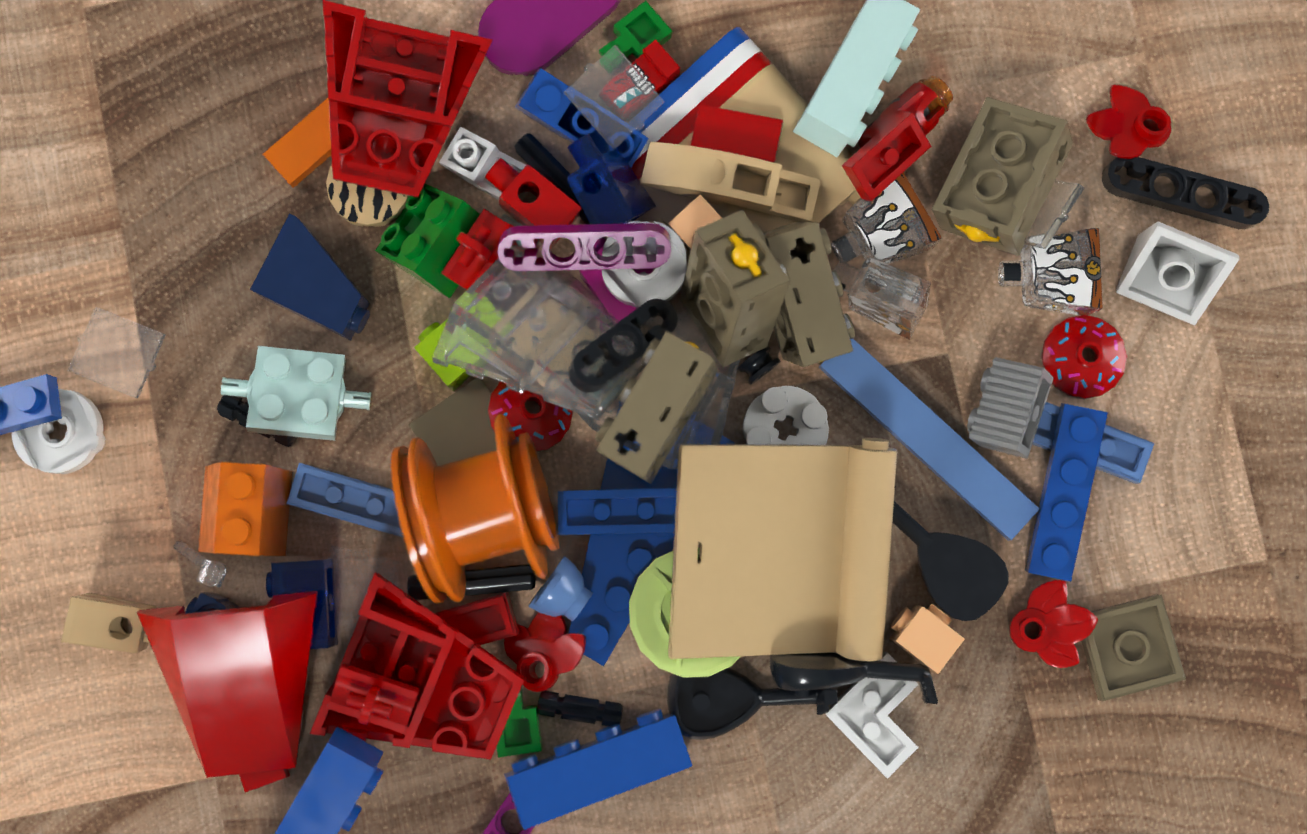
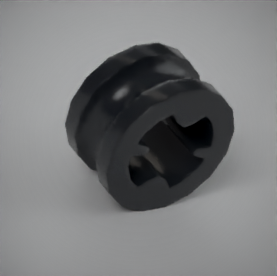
M768 345L766 348L754 353L738 367L740 372H746L749 375L748 382L750 385L761 379L781 362L778 357L772 358L769 351L771 348Z

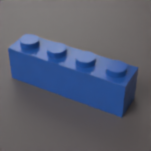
M656 709L637 716L638 724L622 730L620 724H616L595 732L597 740L580 745L579 740L575 739L553 748L555 755L538 761L535 754L512 762L513 771L504 773L523 830L692 767L693 765L676 716L669 713L663 715L661 709Z
M337 726L275 834H338L341 828L349 832L362 809L361 806L356 804L362 792L371 795L384 772L377 767L383 751Z

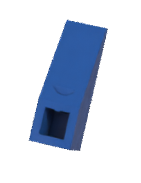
M542 68L536 71L514 107L550 131L625 175L628 174L649 139Z

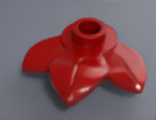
M1112 85L1110 88L1112 108L1096 111L1089 114L1086 118V123L1094 135L1103 140L1111 141L1109 145L1110 155L1124 159L1141 156L1147 147L1156 148L1163 145L1171 134V119L1168 113L1159 107L1151 106L1147 97L1141 92L1122 85Z
M1053 580L1037 586L1029 595L1026 609L1016 613L1009 625L1011 640L1018 648L1027 652H1036L1046 664L1057 668H1067L1079 664V655L1074 644L1087 638L1098 622L1096 615L1086 608L1075 604H1067L1068 590L1064 580ZM1029 622H1035L1040 628L1039 635L1034 639L1028 638L1025 634V626Z
M538 613L528 628L517 624L520 634L504 638L507 656L517 664V673L525 678L522 685L533 692H542L550 689L556 683L559 674L574 670L580 663L586 647L585 635L579 633L567 634L563 616L553 617ZM539 662L543 663L545 669L544 675L541 678L535 672V667Z

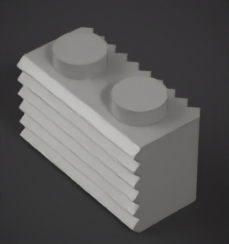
M995 357L993 359V366L984 371L981 379L982 398L980 406L971 411L968 419L969 439L980 447L1028 459L1054 377L1045 368Z

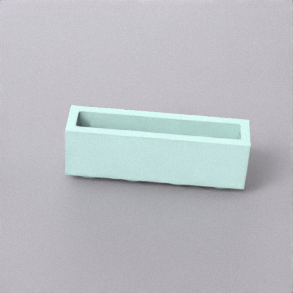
M866 0L793 132L835 157L839 156L847 144L854 147L867 124L861 122L864 113L867 112L871 115L884 95V92L878 89L882 80L889 83L902 61L895 57L899 48L906 51L918 31V28L912 24L920 9L905 0Z

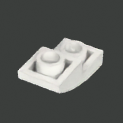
M461 126L439 161L442 166L499 200L502 192L485 178L492 166L500 158L505 160L519 173L526 166L499 151L495 144ZM528 192L521 193L519 195L520 200L523 201Z

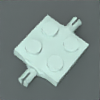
M258 346L255 369L250 375L249 380L222 378V396L247 397L249 409L246 429L247 432L335 441L338 419L344 411V407L370 410L371 392L346 390L343 380L346 359L345 355Z

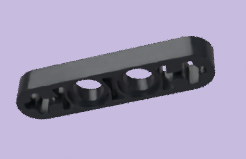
M1116 157L1105 167L1102 173L1104 188L1115 196L1236 229L1245 230L1259 224L1266 218L1269 212L1267 197L1255 188L1141 157L1131 159ZM1125 167L1129 177L1140 179L1146 172L1148 176L1144 183L1143 181L1131 179L1123 185L1120 183L1121 176L1114 173ZM1165 176L1171 179L1175 186L1173 196L1163 197L1156 192L1154 188L1156 177ZM1206 187L1214 193L1215 204L1212 208H1203L1197 203L1195 199L1197 188ZM1245 200L1249 201L1248 208L1254 210V213L1248 217H1244V210L1236 206H1230L1224 210V213L1222 212L1226 203L1239 205Z

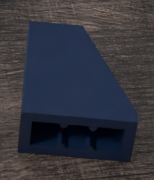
M289 213L250 290L260 297L351 341L354 333H361L366 326L370 316V311L367 310L370 303L308 227L299 218Z

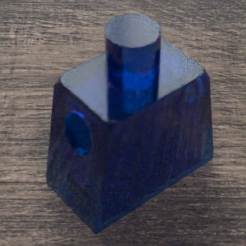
M590 134L579 138L567 147L580 167L567 177V181L590 224H625L636 220L656 207L643 185H640L639 179L617 149L601 154Z

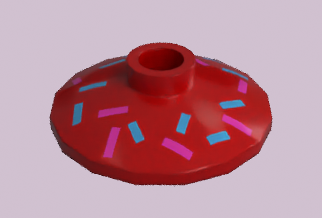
M1080 315L1069 317L1052 328L1044 340L1041 358L1043 368L1054 377L1052 381L1054 387L1068 396L1087 399L1102 396L1117 385L1125 371L1127 354L1124 341L1113 326L1101 318ZM1085 347L1091 348L1094 351L1095 359L1093 362H1088L1083 358L1082 351Z
M513 372L502 379L492 392L488 415L494 432L496 416L503 414L508 419L517 441L519 442L520 434L528 433L536 451L540 452L550 449L563 439L570 428L573 409L570 395L567 391L556 406L542 393ZM528 401L537 402L540 406V412L536 414L529 413L525 408V403Z

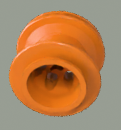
M503 414L497 415L495 419L497 450L440 466L437 465L427 444L419 437L412 438L409 448L403 445L395 447L392 451V485L404 540L419 581L428 597L434 603L444 602L447 599V595L455 602L462 601L466 591L465 565L525 550L533 571L537 577L543 580L548 575L546 545L550 551L559 549V535L553 505L534 443L528 433L520 434L518 442L508 419Z

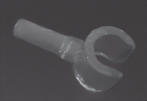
M178 540L174 544V549L189 559L194 565L201 567L196 578L197 582L209 587L216 586L220 588L227 573L225 564L200 555L182 540Z

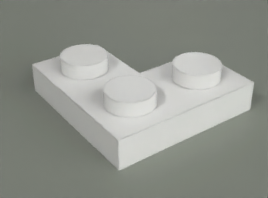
M884 652L883 658L878 660L896 662L887 652ZM864 678L859 682L853 683L837 699L838 704L831 705L829 712L824 714L888 779L918 749V746L888 715L919 684L915 681Z

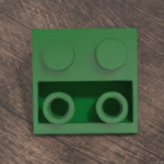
M424 184L418 198L408 197L404 210L395 223L391 224L384 231L381 243L375 251L429 288L450 299L459 285L446 278L441 272L460 245L456 240L460 232L467 234L480 213L464 200Z

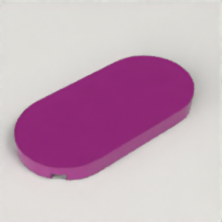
M494 0L482 14L478 36L493 39L485 57L495 69L508 75H534L540 68L543 70L548 68L617 8L621 0Z

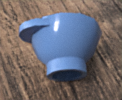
M564 555L528 606L545 615L553 617L564 615L573 622L593 592L584 587L583 576L575 564Z

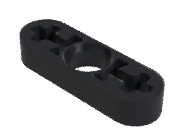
M663 299L648 300L580 350L568 369L569 379L573 386L582 392H597L643 358L654 338L661 341L666 331L672 333L678 323V315L675 308ZM658 315L662 317L664 322L661 326L655 325L645 335L640 330L650 317L655 318ZM624 335L630 338L635 346L634 353L628 356L619 354L613 347V337ZM603 355L607 362L602 365L596 376L590 374L586 377L582 373L585 364L591 366Z

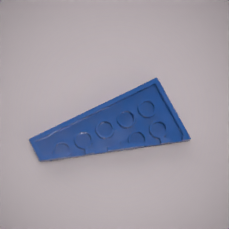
M626 378L624 379L623 388L629 381ZM619 402L617 414L623 405L622 402ZM690 417L651 484L607 458L600 490L677 488L679 444H735V442ZM629 440L624 444V448L627 451L632 450L635 452L641 446L637 441L630 442ZM675 533L590 535L582 576L584 587L593 592V594L575 620L571 621L569 634L579 633L585 635V656L602 666L605 665L630 622L629 600L638 577L656 558L672 551Z

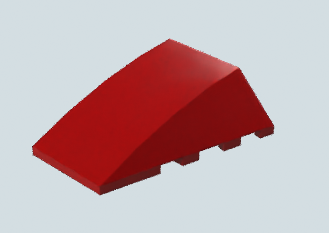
M323 0L333 180L418 198L493 39L454 30L450 31V36L448 37L367 18L366 10Z
M375 572L358 612L360 617L340 667L345 663L420 688L406 731L403 734L370 722L368 725L358 723V718L327 709L337 680V672L333 684L325 694L310 734L326 736L327 733L333 734L338 726L365 742L367 739L392 742V746L410 748L413 745L432 748V752L491 760L525 678Z
M318 591L274 595L267 605L185 614V608L182 605L145 609L137 612L207 778L296 768L304 711V693L308 678L309 652L314 629L313 619Z

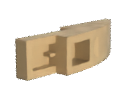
M650 142L640 185L696 199L701 194L708 203L720 206L728 203L797 222H811L821 179L782 169V164L744 155L688 145Z

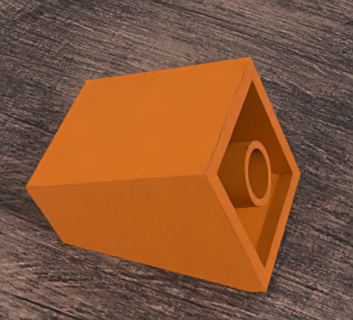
M219 462L205 466L198 552L286 556L290 508L287 500L291 491L292 471L266 464Z

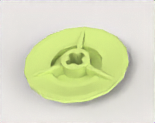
M673 550L656 558L638 577L629 600L630 629L640 651L659 669L680 677H709L731 667L741 656L670 659L668 657Z

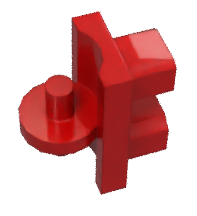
M483 209L467 234L460 232L456 240L460 245L441 274L477 297L481 293H486L494 282L493 275L501 265L497 254L500 237L504 231L515 226ZM514 240L512 247L508 249L515 250L518 245L517 241Z
M343 663L339 669L327 709L358 718V723L368 725L370 722L404 734L420 688Z

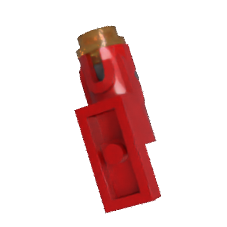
M930 76L928 79H920L917 83L911 85L897 99L893 100L881 115L864 130L857 142L860 149L842 165L861 199L868 201L875 199L932 147L926 135L935 128L939 118L949 110V104L953 101L952 91L939 77Z

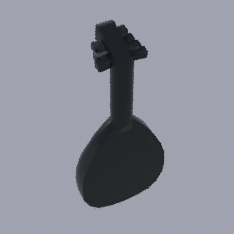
M894 501L892 523L917 545L919 568L926 588L937 606L950 617L961 621L976 620L987 613L998 602L1008 586L1009 573L1005 562L991 548L976 540L950 533L927 532Z
M837 653L770 655V671L775 683L781 689L793 690V694L796 696L807 697L810 696L811 690L833 688L859 682L864 678L919 682L924 703L938 704L930 670L922 664L856 661L844 658Z
M726 668L709 677H680L671 674L667 693L669 714L676 716L682 736L696 740L712 739L730 732L748 721L762 706L816 704L817 715H823V713L829 712L828 705L838 704L837 690L835 689L811 690L810 696L807 697L796 696L793 694V690L781 688L761 689L748 677L731 668Z

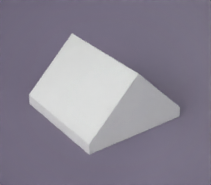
M1158 221L1137 236L1116 288V293L1195 325L1239 261V255Z

